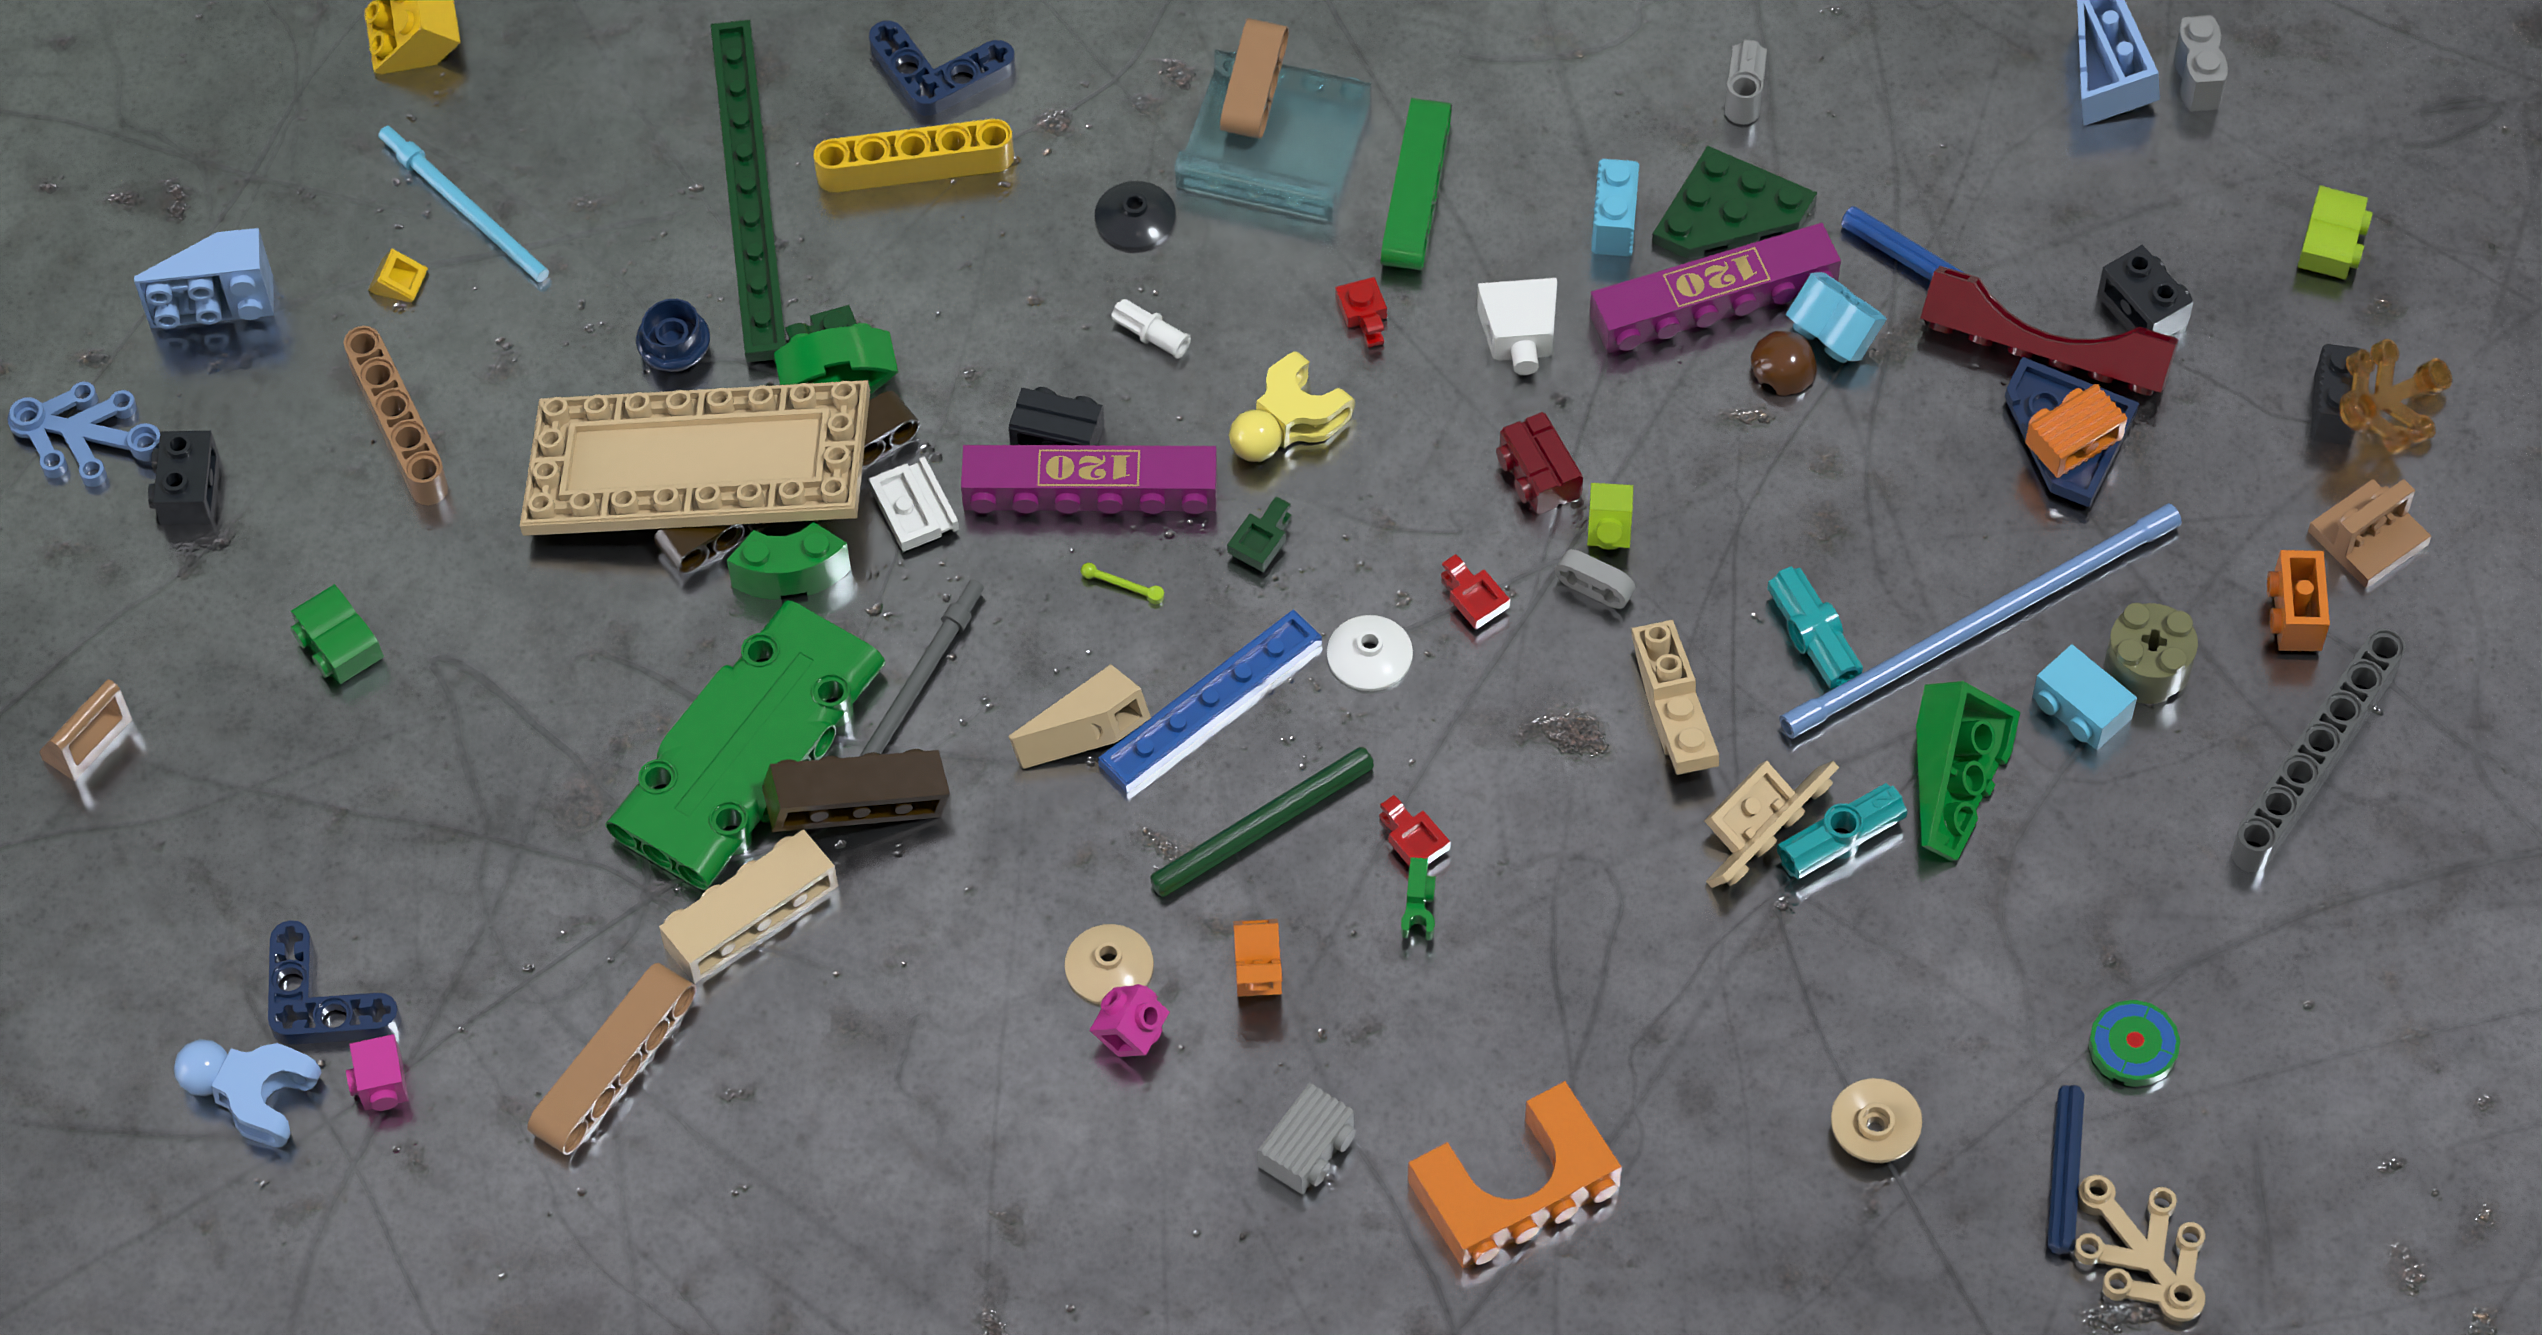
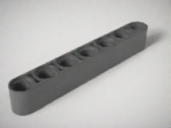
M2378 629L2367 637L2240 823L2231 851L2232 859L2240 869L2247 872H2258L2269 865L2395 679L2405 651V642L2397 632L2390 629ZM2376 654H2382L2388 658H2381ZM2355 685H2362L2367 689H2360ZM2334 716L2344 717L2347 721H2341ZM2312 747L2322 748L2326 752L2316 751ZM2290 778L2300 779L2304 784L2293 782ZM2268 810H2277L2283 815H2275ZM2253 841L2259 843L2262 847H2253L2247 842Z

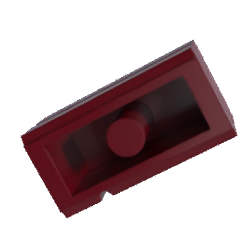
M1538 413L1526 418L1524 422L1518 421L1502 428L1500 431V444L1496 448V455L1501 467L1505 471L1511 469L1515 475V488L1523 503L1530 501L1536 513L1540 515L1557 508L1559 504L1564 505L1580 498L1583 489V475L1546 413Z

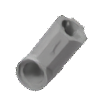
M1743 40L1742 43L1732 47L1724 111L1727 118L1737 124L1752 123L1760 115L1767 49L1760 46L1758 41Z

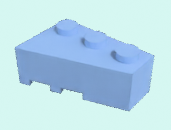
M2077 0L2083 126L2160 100L2159 72L2125 0Z

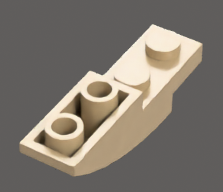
M1669 620L1631 628L1635 653L1656 729L1665 755H1670L1676 774L1719 766V753L1697 697L1696 680L1674 621Z

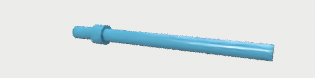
M385 126L380 130L378 137L396 153V159L405 168L415 170L538 283L547 278L549 270L425 158V152L413 141L407 142L390 126Z

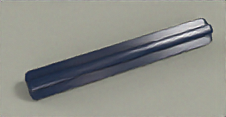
M2063 1085L2059 1088L2057 1095L2048 1247L2055 1254H2070L2075 1249L2085 1096L2084 1092L2081 1091V1087L2077 1085Z

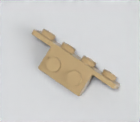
M1768 761L1760 763L1704 820L1733 853L1706 880L1710 887L1713 888L1724 883L1732 886L1749 871L1746 863L1754 855L1757 857L1762 856L1777 842L1774 834L1782 826L1788 828L1803 816L1805 810L1801 806L1810 797L1815 800L1831 787L1833 782L1830 780V777L1838 770V765L1831 761L1817 767L1793 790Z

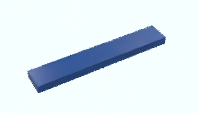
M1293 609L1161 709L1151 719L1098 757L1099 766L1126 793L1130 792L1322 644V636Z

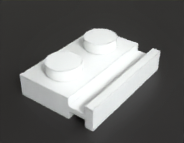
M925 456L919 458V462L911 466L904 464L869 478L870 489L902 552L942 537L941 533L952 529L953 532L959 530L958 519Z

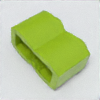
M2320 185L2297 267L2346 279L2350 267L2358 269L2364 245L2357 243L2358 236L2367 235L2373 212L2365 210L2368 198Z

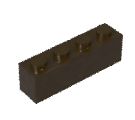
M911 749L903 753L882 755L877 752H871L858 757L846 758L826 756L819 760L798 762L786 759L769 765L762 786L773 832L942 817L950 796L939 750L923 751L921 749Z

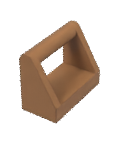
M107 679L39 751L42 760L73 781H76L132 721L118 685L112 680Z

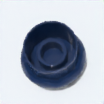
M665 299L655 303L645 313L636 334V347L644 361L657 370L667 372L684 371L699 363L705 356L710 343V330L706 321L689 302L681 299Z

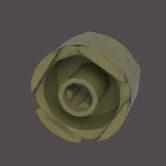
M2129 604L2112 627L2104 661L2105 671L2137 697L2136 702L2158 704L2167 701L2169 696L2178 691L2180 693L2188 684L2198 648V638L2191 616L2184 611H2177L2172 607L2162 604Z

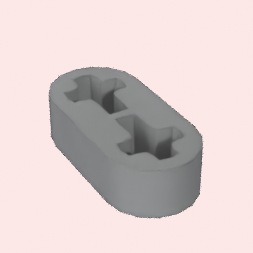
M1567 550L1554 569L1555 575L1563 584L1612 608H1624L1636 589L1634 581L1626 573L1578 550Z

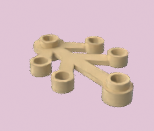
M2101 1175L2086 1177L2081 1182L2078 1190L2079 1207L2089 1215H2102L2128 1248L2103 1244L2099 1236L2086 1233L2077 1239L2074 1249L2076 1259L2085 1265L2102 1263L2145 1271L2157 1283L2132 1281L2131 1276L2125 1270L2112 1269L2106 1273L2102 1285L2104 1294L2112 1300L2118 1301L2128 1298L2159 1304L2166 1316L2179 1322L2196 1318L2202 1312L2205 1305L2204 1290L2194 1280L2197 1253L2202 1248L2205 1240L2204 1229L2194 1222H2187L2179 1227L2175 1242L2180 1249L2175 1275L2163 1260L2169 1217L2173 1214L2177 1203L2174 1192L2165 1187H2158L2150 1193L2147 1202L2150 1221L2146 1239L2115 1201L2116 1191L2113 1183ZM2099 1187L2105 1191V1194L2096 1196L2091 1193L2090 1188ZM2163 1198L2168 1201L2170 1206L2167 1208L2158 1207L2154 1200ZM2186 1233L2194 1234L2198 1241L2189 1243L2184 1240L2182 1235ZM2085 1244L2093 1245L2097 1252L2087 1254L2081 1249V1246ZM2114 1279L2120 1280L2124 1283L2125 1288L2121 1290L2114 1289L2109 1282ZM2176 1292H2183L2189 1295L2190 1300L2181 1302L2176 1299L2174 1294Z

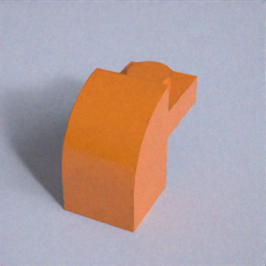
M1278 919L1233 921L1237 997L1282 994Z

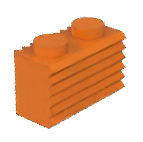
M2094 384L2084 391L2081 388H2077L2071 391L2063 399L2062 404L2055 409L2049 411L2047 408H2044L2032 416L2028 423L2025 443L2057 478H2060L2063 474H2067L2069 470L2080 466L2083 461L2086 462L2090 457L2093 458L2097 453L2100 454L2103 449L2106 450L2110 445L2113 446L2116 441L2119 442L2124 436L2127 417L2116 406L2115 402L2111 401L2110 397L2105 394L2104 390L2100 389L2099 384Z

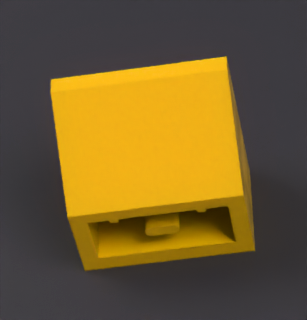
M373 0L364 9L370 44L369 48L375 73L386 74L437 65L460 44L454 0Z

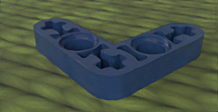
M894 21L878 22L869 31L870 50L912 109L924 116L938 114L1007 79L1015 70L1013 47L1008 42L1002 40L986 42L933 69L903 27ZM887 38L889 41H894L896 51L892 53V48L885 40L881 41V39ZM996 57L997 60H1004V62L998 63L996 60L990 61V59ZM905 62H912L918 66V69L910 74H903L897 70L898 66ZM959 72H968L973 75L972 80L964 84L954 82L952 77ZM922 82L925 91L930 96L935 95L933 98L929 99L926 95L921 96L920 84Z
M293 920L282 922L274 928L270 936L268 1022L272 1034L277 1041L283 1044L296 1045L366 1040L392 1035L396 1032L401 1022L400 1012L396 1001L386 993L312 997L313 942L309 930L303 923ZM293 936L298 938V941L294 944L296 960L289 959L285 947L289 943V937ZM288 974H298L303 978L301 985L292 991L280 989L279 982ZM385 1009L386 1014L382 1016V1021L374 1022L372 1017L376 1016L377 1010ZM341 1010L347 1014L346 1020L338 1027H327L322 1023L323 1018L330 1011ZM354 1010H359L361 1016H358L360 1021L358 1025H356ZM309 1013H313L314 1028L309 1026L308 1022H311ZM295 1015L297 1020L293 1021L292 1028L285 1029L283 1023L287 1022L288 1016Z

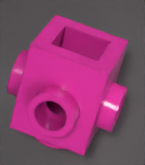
M1136 984L1134 986L1113 987L1103 998L1101 1010L1089 1031L1118 1057L1142 1056L1147 1054L1151 1045L1160 1037L1162 1025L1170 1011L1157 1000V994L1144 985Z

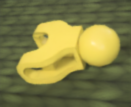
M1292 352L1269 368L1266 377V392L1257 400L1256 410H1248L1241 413L1233 421L1228 434L1231 447L1237 456L1247 461L1262 462L1271 458L1279 446L1285 448L1297 441L1310 443L1325 441L1351 419L1355 407V399L1340 388H1336L1322 396L1310 395L1302 391L1301 388L1307 383L1310 361L1299 352Z

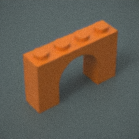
M1566 1081L1526 1101L1525 1122L1549 1157L1554 1170L1549 1181L1536 1193L1519 1199H1503L1486 1193L1470 1178L1448 1142L1408 1162L1409 1185L1463 1269L1473 1263L1481 1265L1492 1260L1499 1253L1500 1249L1513 1242L1521 1244L1530 1240L1538 1233L1541 1227L1553 1221L1555 1223H1562L1576 1214L1579 1207L1593 1200L1598 1203L1608 1199L1620 1186L1621 1165Z

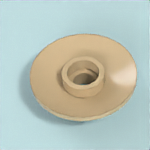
M1115 924L1095 926L1081 933L1070 945L1065 958L1066 977L1072 989L1083 999L1101 1005L1103 998L1113 987L1134 986L1136 984L1147 987L1154 968L1152 951L1146 940L1136 931ZM1106 954L1117 956L1113 961L1109 962L1101 959Z
M1871 1078L1857 1081L1846 1087L1839 1094L1832 1108L1831 1126L1836 1140L1849 1154L1863 1161L1884 1163L1903 1157L1915 1146L1922 1129V1114L1917 1101L1905 1088L1889 1080ZM1878 1123L1882 1126L1883 1130L1879 1132L1868 1129L1867 1125Z

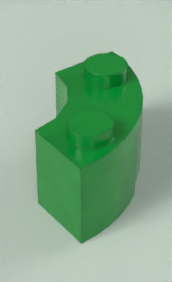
M867 323L830 328L810 334H797L790 339L789 343L774 352L780 385L868 380L870 394H872L898 373L890 332L872 328Z
M815 522L811 523L801 532L788 536H767L753 530L727 559L732 587L748 595L770 600H781V596L807 592V596L816 594L837 583L851 570L847 542Z

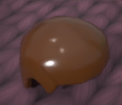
M1773 331L1757 342L1750 356L1751 367L1758 382L1761 385L1763 383L1770 384L1778 395L1786 396L1802 392L1813 383L1817 373L1815 356L1809 342L1802 335L1795 332Z

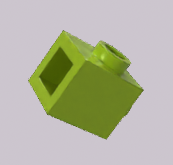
M1591 483L1587 545L1599 546L1609 550L1618 547L1630 548L1633 485Z

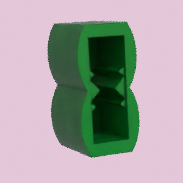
M335 584L291 610L295 624L290 629L302 648L310 645L316 652L312 658L324 677L332 674L342 684L384 658L377 638Z

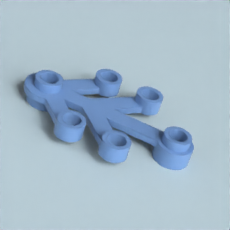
M79 382L70 391L44 403L30 397L19 399L11 406L7 418L8 425L15 435L31 439L40 456L39 462L42 471L49 478H59L64 475L68 465L64 454L53 448L46 432L63 435L79 464L81 479L89 487H97L103 484L107 478V473L102 461L94 457L86 441L130 450L135 458L145 462L152 461L153 448H159L160 431L152 424H139L129 432L95 425L112 416L119 419L130 418L135 414L137 405L133 394L126 390L117 391L111 395L110 399L97 404L98 396L96 390L89 382ZM84 393H89V394H90L87 398H84V399H79V398H78L81 394H84ZM121 402H129L125 407H117ZM74 406L79 410H84L69 418L56 416ZM34 418L31 421L25 422L27 419ZM152 444L149 447L142 448L144 445ZM52 461H60L56 466H48ZM91 470H99L95 475H87Z

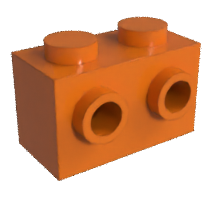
M2280 550L2275 571H2268L2267 595L2268 597H2274L2275 608H2271L2270 633L2277 634L2279 651H2322L2330 626L2324 551Z

